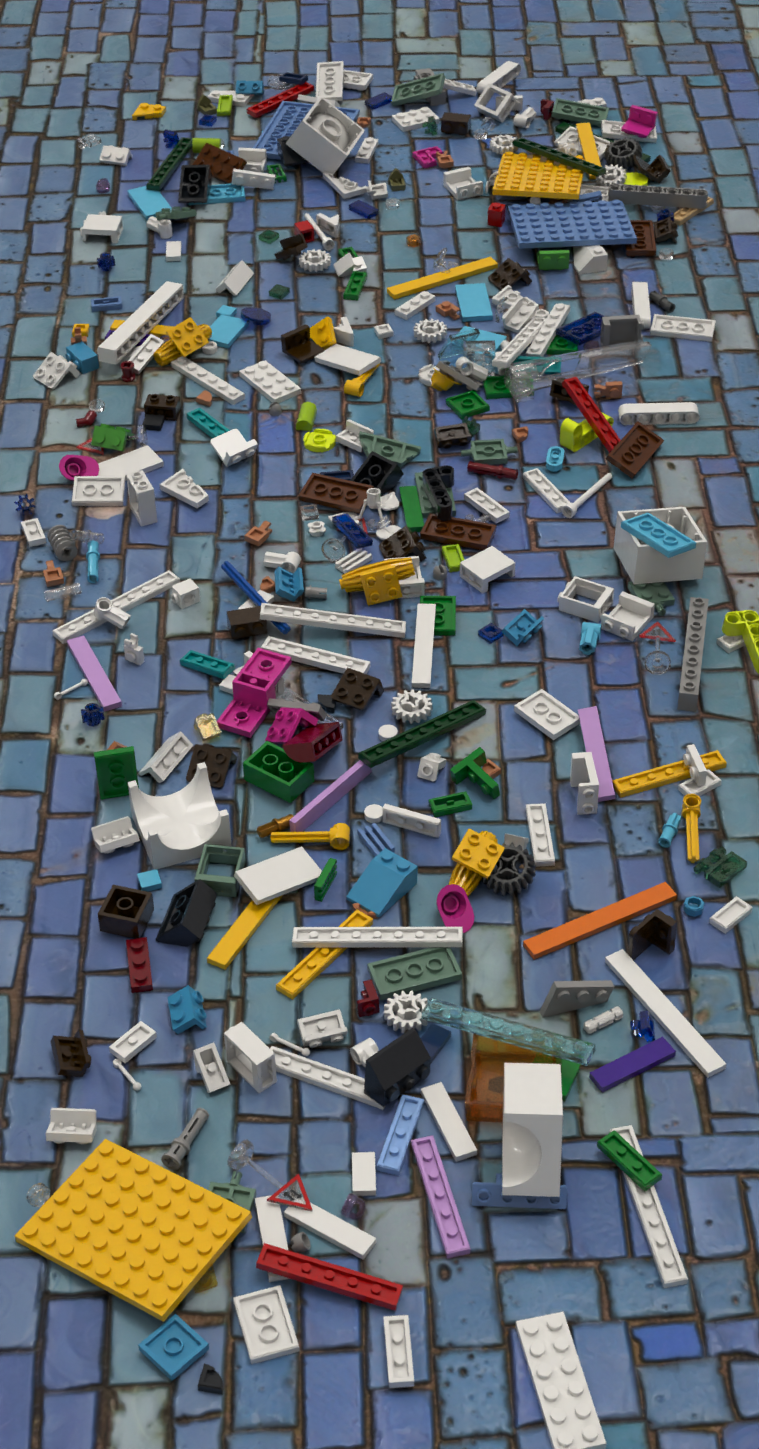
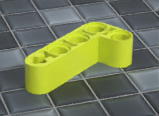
M602 413L612 427L614 419ZM566 418L561 424L560 445L573 452L580 450L598 438L586 419L577 423Z
M752 610L728 612L724 618L722 632L727 636L742 635L754 668L759 674V615Z

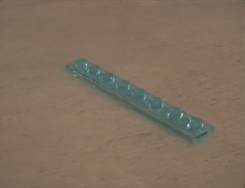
M434 998L429 999L421 1012L422 1019L585 1066H588L596 1050L595 1044Z

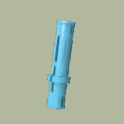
M93 540L88 542V552L86 553V559L88 560L87 580L90 583H96L99 580V543Z

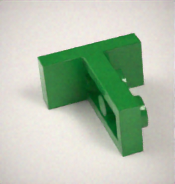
M481 747L450 769L452 781L456 785L468 777L472 783H477L485 795H490L493 799L500 796L498 783L480 768L487 763L485 751Z

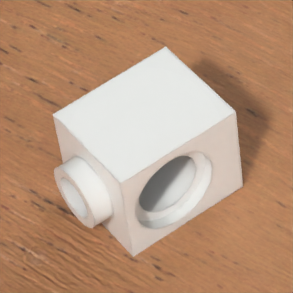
M190 578L173 585L171 594L173 603L184 609L200 602L199 587Z

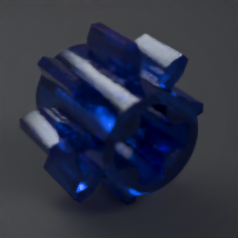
M668 208L661 209L660 213H657V222L671 217L673 222L674 212H671Z
M110 253L100 254V258H97L98 268H101L103 271L112 270V266H115L114 256H111Z
M28 494L23 498L19 495L20 500L14 502L18 505L16 511L22 510L23 516L26 512L32 514L31 509L36 508L35 505H32L35 499L31 498L29 500ZM27 501L29 506H26L24 509V507L21 504Z
M89 703L85 706V709H81L82 722H87L89 726H97L101 723V720H105L103 706L99 707L96 703Z

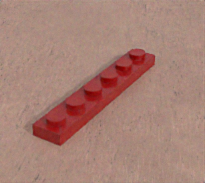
M307 82L294 86L247 108V114L258 118L265 113L277 109L282 101H293L298 99V95H308L314 91V86Z
M577 376L565 379L562 382L563 387L610 453L621 441Z
M264 1243L256 1262L257 1269L396 1311L403 1290V1285Z

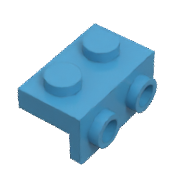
M236 80V94H264L263 81Z
M278 566L274 571L276 594L294 602L304 592L302 568L298 567L294 573H291Z
M524 609L501 632L518 646L522 642L526 643L532 637V632L536 634L542 628L541 623L544 617L541 616L536 620Z
M188 985L167 997L173 1031L180 1034L195 1024L201 1029L207 1027L205 1021L207 1016L202 1004L204 1000L199 991H195Z

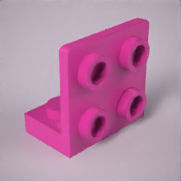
M632 105L629 118L621 127V131L626 134L637 135L640 138H647L655 128L658 112Z
M280 707V710L275 715L272 726L267 732L265 741L285 744L292 739L298 725L302 727L316 726L319 719L302 708Z

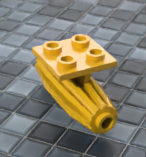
M190 317L167 330L166 334L170 340L153 353L156 363L159 366L170 364L179 357L183 356L185 358L209 343L208 340L212 337V329L206 324L197 326Z
M411 557L388 559L347 572L342 575V579H339L341 590L345 589L346 592L364 591L367 605L369 606L403 597L399 580L415 575Z
M470 828L467 830L451 858L457 862V865L452 872L448 885H459L469 896L478 886L482 877L489 878L505 847L498 844V839L495 835L488 831L477 833Z

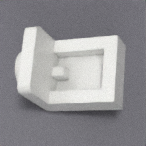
M564 142L557 145L558 148L555 149L574 157L577 155L574 143L566 144Z
M371 180L368 181L369 186H366L367 194L371 195L372 200L388 197L386 182L372 185Z
M429 753L421 758L417 776L430 781H436L438 771L445 767L447 759L441 758V755L437 753Z

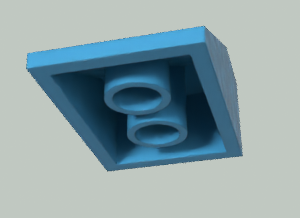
M385 848L371 860L346 896V899L352 903H359L362 909L374 912L376 917L379 918L417 884L418 866Z

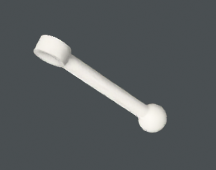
M82 679L80 683L62 692H56L54 698L59 700L70 691L80 686H86L88 681Z
M272 1033L269 1036L271 1041L280 1042L301 1052L303 1056L310 1055L308 1048L303 1049L281 1039L276 1033Z
M118 1058L114 1059L113 1066L122 1071L132 1083L135 1091H139L141 1083L133 1079L122 1066L121 1060Z

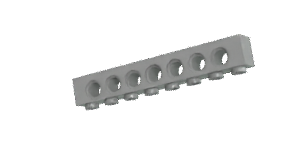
M690 597L677 710L697 711L709 599Z

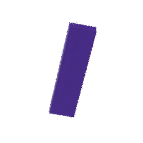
M661 1037L590 1072L589 1078L603 1093L675 1057L676 1051L664 1037Z

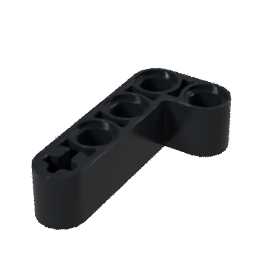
M445 465L425 469L422 472L423 489L437 518L441 521H448L452 518V500L446 488L454 485V468Z

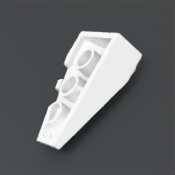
M600 245L573 246L574 268L579 275L607 270L608 254Z

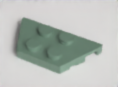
M359 432L358 438L366 457L373 451L397 463L402 468L420 454V446Z

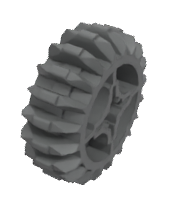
M620 138L610 142V145H607L605 149V160L608 165H618V167L622 166L626 169L628 167L632 168L633 165H636L633 156L637 155L642 158V148L639 142H636V139Z
M503 843L502 846L505 849L496 863L498 866L497 872L494 875L491 872L489 878L483 877L482 881L484 884H487L489 890L493 889L495 894L501 891L504 897L506 892L513 896L514 891L520 894L521 888L527 890L528 884H532L533 877L536 875V865L532 854L529 855L527 849L522 850L521 845L515 848L513 843L510 846H506ZM522 864L524 866V870L521 874H519L518 869L519 866Z

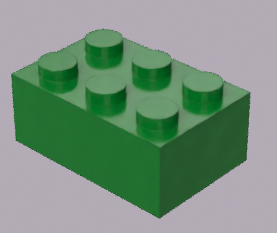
M266 741L243 762L244 780L289 803H292L315 781L313 763L294 761L288 757L283 748L269 741Z

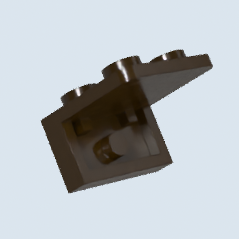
M660 154L650 165L637 155L633 156L634 163L638 166V171L643 175H648V178L653 182L656 181L660 184L671 171L664 157Z
M509 257L488 277V280L499 290H502L507 285L512 287L519 279L527 285L532 282L529 277L530 273L525 268L522 269L518 262L512 261Z
M306 324L281 335L282 352L299 363H306L325 351L324 348L310 340V327Z
M407 525L379 544L384 559L405 557L411 552L415 556H419L421 562L427 558L424 553L426 549L419 542L421 540L420 536L416 531L412 532Z
M347 667L331 697L336 702L363 711L373 694L381 697L384 689L380 679Z
M195 744L186 780L191 782L195 776L197 764L205 762L210 786L221 789L224 787L229 765L236 764L237 756L229 748L222 747L219 749L209 744Z
M658 909L652 914L646 915L643 921L638 926H634L629 932L628 955L634 961L652 944L667 954H671L675 950L677 921Z

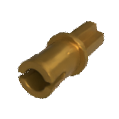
M289 814L280 819L274 818L272 822L257 827V834L260 838L271 835L272 832H281L290 827L289 820L294 816Z

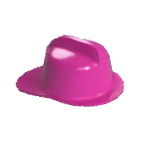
M66 455L59 462V470L66 479L74 481V476H97L99 465L92 457Z
M446 885L438 893L436 900L437 910L446 927H463V933L471 929L474 923V912L468 896L459 885Z

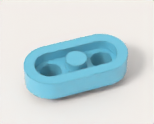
M553 446L548 449L546 468L551 472H557L563 467L565 451L562 447Z

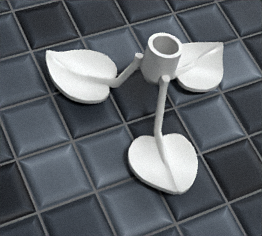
M370 488L367 490V499L364 500L359 515L353 512H343L333 516L328 515V519L336 526L343 528L354 527L359 524L366 505H368L371 509H378L383 528L376 531V536L379 539L385 540L399 529H402L395 525L386 527L381 509L390 511L399 507V501L394 491L381 497L380 489Z

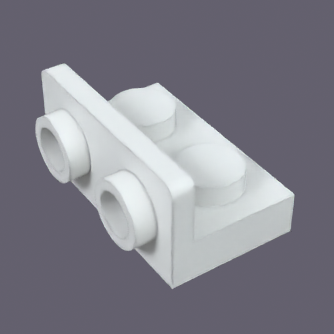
M518 298L502 316L504 329L518 334L535 316L536 309L524 305L522 299Z

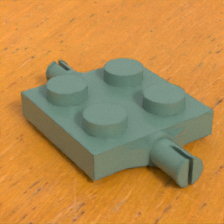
M177 206L171 207V210L170 208H162L161 211L155 212L158 221L197 216L196 210L190 209V207H182L180 209Z
M504 439L471 441L470 449L461 450V457L471 456L476 463L501 465L508 464L507 455L518 453L517 446L507 447Z
M628 582L627 588L630 593L654 603V609L657 610L660 616L666 613L663 607L674 605L675 599L664 582L644 584Z
M234 1171L230 1183L210 1182L209 1191L252 1211L256 1198V1189L243 1187L239 1184L242 1177L241 1172L238 1171L237 1173V1171ZM247 1225L241 1230L240 1233H245Z

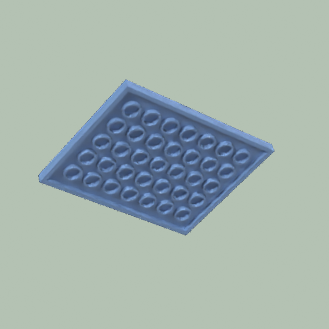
M282 101L253 148L266 149L267 158L281 160L278 155L277 139L283 136L290 137L314 104ZM336 107L354 122H356L360 115V109Z
M604 200L598 202L584 201L583 203L572 201L570 203L556 202L555 204L541 203L536 205L528 203L526 205L513 204L508 206L509 217L519 249L637 243V237L623 202L620 200L607 202Z

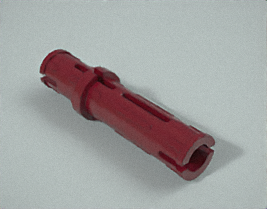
M469 461L467 466L468 472L497 476L499 479L503 477L516 480L518 477V469L505 468L503 465L493 466Z

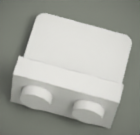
M50 352L34 373L33 378L53 390L66 373L77 378L80 372L76 369L77 366L73 362H67L61 355L57 356Z
M238 429L230 430L210 441L211 446L226 467L254 455L257 447L255 439L246 442Z

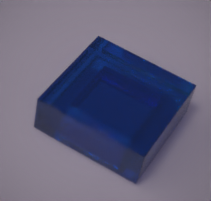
M204 114L199 120V125L212 127L217 121V116Z
M489 623L478 630V636L490 644L503 637L504 634L501 632L502 629L493 623Z

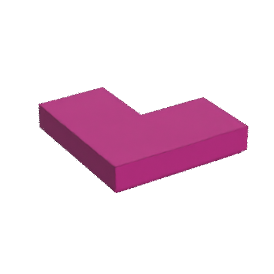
M438 146L414 151L412 156L425 169L437 166V161L435 160L436 152L443 154V151Z

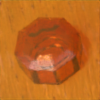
M411 234L406 237V243L410 247H417L421 244V238L419 235Z

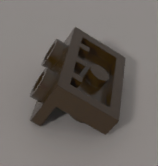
M671 217L654 223L657 243L664 242L669 238H672L674 244L677 243L678 228L676 222H672Z

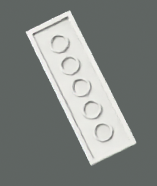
M564 1312L516 1321L515 1327L552 1448L606 1449V1441Z

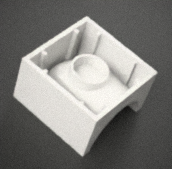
M320 96L286 142V145L322 173L329 172L334 174L365 130L324 97Z
M686 507L617 511L614 550L633 584L702 579L707 541ZM649 512L695 541L696 548L668 558L622 529L621 522Z
M504 1063L502 1195L560 1197L563 1126L560 1064Z

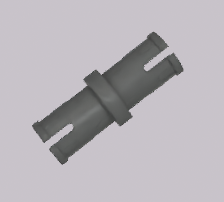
M655 290L649 294V299L654 301L658 307L664 308L669 313L675 310V304L670 302L666 296L660 295Z

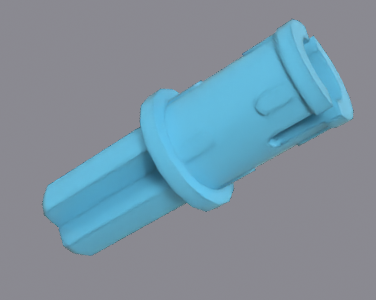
M677 813L670 815L667 823L662 827L663 832L658 839V843L662 847H670L673 837L678 833L677 828L681 821V816Z

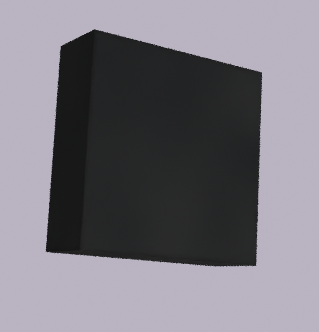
M146 414L142 423L143 430L161 431L165 421L164 415Z

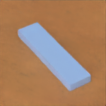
M402 1094L377 1163V1171L400 1175L424 1106V1099Z

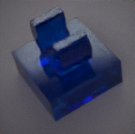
M165 129L163 132L164 142L167 143L166 147L171 148L179 142L177 132Z
M648 1010L639 1012L640 1020L630 1022L631 1030H634V1037L644 1035L647 1042L655 1041L654 1023Z

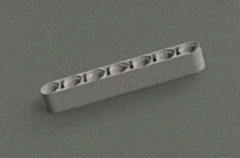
M611 184L608 187V201L620 200L623 204L703 209L707 206L708 192L703 189Z

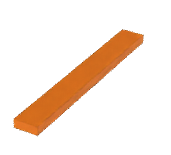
M663 882L524 940L523 947L535 960L677 900V894L667 882Z

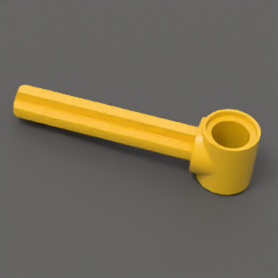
M380 363L357 378L347 380L344 385V393L361 397L364 392V383L379 367Z
M696 794L684 796L681 810L682 817L686 819L687 860L691 861V863H695L700 859L698 818L701 815V798Z
M337 823L330 828V831L272 832L270 839L271 843L330 842L334 849L344 850L349 846L350 827L344 823Z

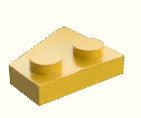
M141 103L133 113L132 119L137 120V117L145 116V119L163 117L166 112V106Z
M328 316L310 328V338L325 350L336 343L332 319Z

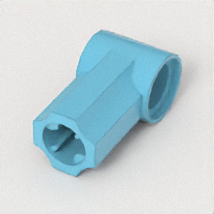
M583 622L579 650L583 654L590 655L595 652L597 640H600L602 624Z

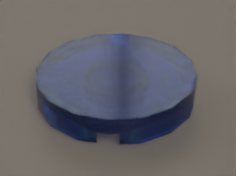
M246 307L241 311V318L246 322L253 321L255 325H267L271 321V314L261 308Z

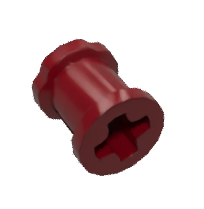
M131 361L122 362L120 365L122 381H134L136 379L133 373L134 363Z

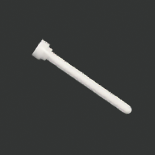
M306 213L304 218L313 226L314 231L322 240L324 249L327 251L332 250L335 246L332 238L326 237L312 217Z
M607 473L575 502L567 503L563 506V515L567 518H572L577 513V508L612 479V474Z

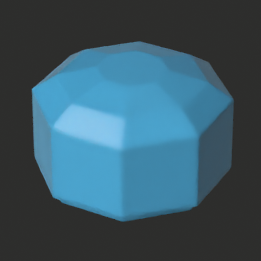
M691 896L685 899L683 910L687 915L696 917L702 915L705 903L701 898Z

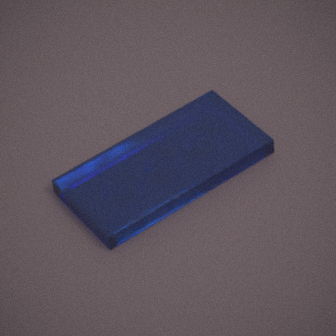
M597 312L591 313L557 328L556 335L580 346L601 336L602 317L606 316Z

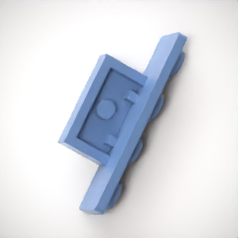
M496 1173V1183H472V1205L566 1209L567 1186L560 1185V1197L502 1195V1173Z

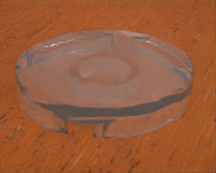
M277 74L275 77L272 75L268 78V86L274 90H286L294 84L279 82V77L283 74Z

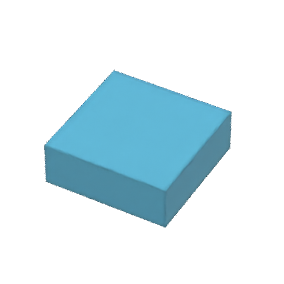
M222 305L216 312V317H219L221 314L233 317L237 313V308Z
M157 869L137 874L142 891L148 892L162 888V882Z

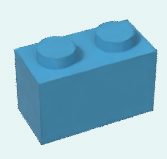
M83 341L66 347V360L73 362L77 366L76 369L82 374L99 369L98 355Z

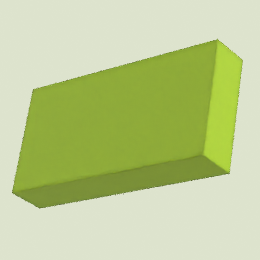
M219 95L217 116H231L233 95Z
M459 544L442 546V554L449 572L460 571V562L465 559Z

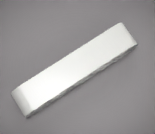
M507 61L477 84V93L482 94L489 83L502 88L520 74L521 64Z
M632 282L633 315H639L641 321L644 322V329H650L651 314L648 283Z
M693 402L623 404L618 409L620 422L623 425H635L637 421L643 425L693 424L700 418L698 407Z

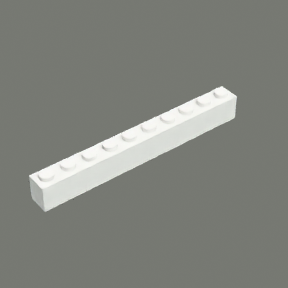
M166 281L98 346L97 354L99 355V361L117 364L184 298L183 284Z

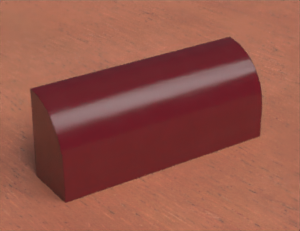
M339 722L308 726L283 744V749L288 757L294 761H316L343 740Z

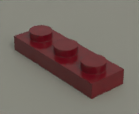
M147 937L126 940L131 992L152 991L153 985Z

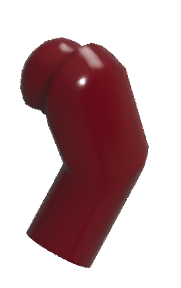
M90 410L84 418L76 419L77 427L92 425L97 418L96 412Z

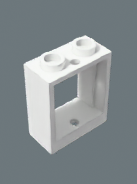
M489 83L474 106L480 113L503 123L518 100L512 93ZM494 93L505 97L496 111L485 107Z
M142 470L127 474L130 508L142 527L157 523L154 488Z
M574 576L571 582L567 583L565 590L560 592L558 596L559 611L599 623L601 615L606 613L613 604L614 588ZM578 594L597 600V602L591 605L575 600L573 597Z
M243 1022L230 1027L224 1033L227 1062L258 1093H261L277 1082L275 1053Z

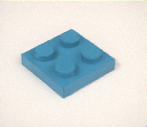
M174 1314L138 1345L139 1351L171 1381L209 1350V1344L177 1314Z

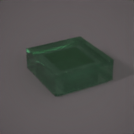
M269 229L259 235V240L269 244L279 238V233Z
M278 284L269 290V296L281 300L290 293V288Z

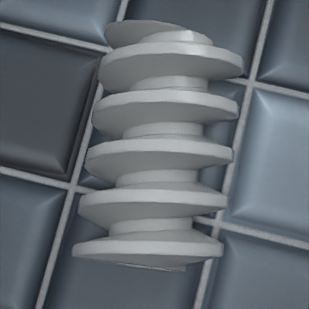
M61 524L53 526L49 530L47 538L56 557L61 561L73 560L78 550L67 527Z

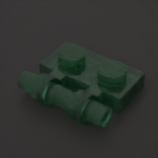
M721 846L718 849L712 850L707 858L700 859L697 865L693 867V870L696 874L704 871V878L720 888L747 867V861L732 851L725 855L726 849Z

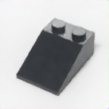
M210 165L181 166L179 203H207L212 184Z
M372 451L350 481L372 485L374 488L380 489L381 496H383L395 487L404 473L397 463Z

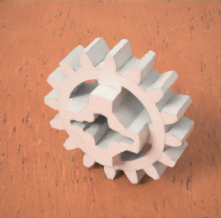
M512 135L495 136V138L490 140V150L501 155L505 152H517L519 147L512 145L513 140L517 139V137L513 138Z
M613 164L610 167L605 165L607 169L606 174L596 176L597 184L602 187H609L611 184H622L627 179L626 170L622 166H613Z
M315 249L313 251L307 250V253L302 252V255H299L300 267L304 268V270H309V272L313 270L315 272L318 270L323 271V268L328 269V266H331L330 254L326 253V251L322 252L321 249L317 251Z
M425 319L424 321H419L414 326V337H417V340L422 339V342L428 341L430 343L433 341L436 343V341H442V338L445 339L447 335V325H444V322H439V320L433 321L431 319L428 321Z
M404 690V694L397 693V697H393V702H391L392 715H396L397 720L402 718L403 723L407 720L410 724L413 721L420 723V719L427 720V716H431L432 711L431 698H428V694L421 695V691L414 693V690H411V692Z
M402 991L400 996L394 993L393 999L388 998L387 1004H384V1020H387V1025H393L394 1031L400 1028L403 1034L411 1028L421 1031V1025L427 1026L428 1020L431 1019V1005L428 1004L427 998L421 999L420 993L416 996L413 995V991H410L409 994Z

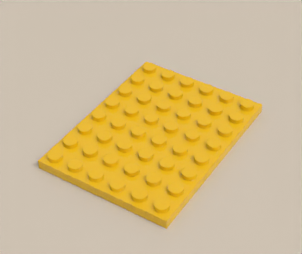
M505 152L502 155L492 195L579 200L584 172L535 153L529 155L525 152L519 154ZM576 155V156H575L576 158H579V159L584 160V157H583V156H580V155Z
M104 1139L14 1236L19 1244L164 1322L252 1219L251 1211Z

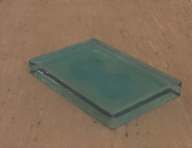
M476 328L449 335L438 353L439 360L468 353L480 334L479 329Z

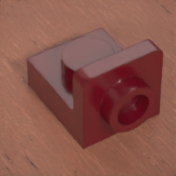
M541 100L543 120H549L552 117L554 101Z
M372 979L363 981L362 999L357 1001L358 1016H371L380 1013L379 998Z

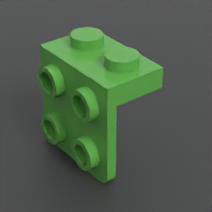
M569 250L537 252L539 270L569 269Z
M101 424L94 427L91 445L124 451L127 436L135 437V434L123 427Z

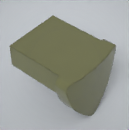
M202 94L198 101L197 110L205 116L216 114L217 108L207 96Z
M395 168L389 175L388 184H390L392 191L406 190L404 177Z

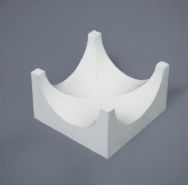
M205 762L197 764L195 776L186 787L171 795L150 796L138 788L135 780L128 782L132 818L154 870L201 858L204 844L232 847L229 814L227 809L218 811Z

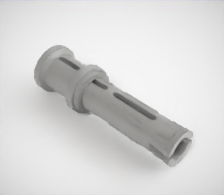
M197 1108L179 1138H175L171 1142V1148L168 1153L163 1154L161 1161L169 1169L178 1170L183 1157L189 1154L190 1144L209 1118V1113L205 1109Z

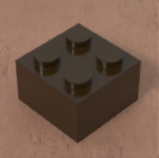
M112 885L98 912L100 931L134 939L140 938L154 911L152 893Z

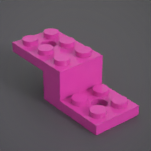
M257 648L232 681L234 699L216 721V728L251 738L271 711L267 706L269 698L276 699L275 685L291 665L292 657Z

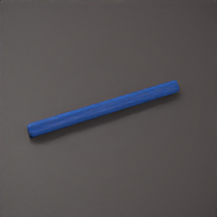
M224 561L221 568L256 606H261V603H267L231 563ZM271 621L284 635L291 630L287 623Z

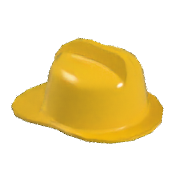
M433 368L435 371L431 377V386L437 391H447L454 384L462 385V382L460 384L454 381L451 375L448 374L446 376Z

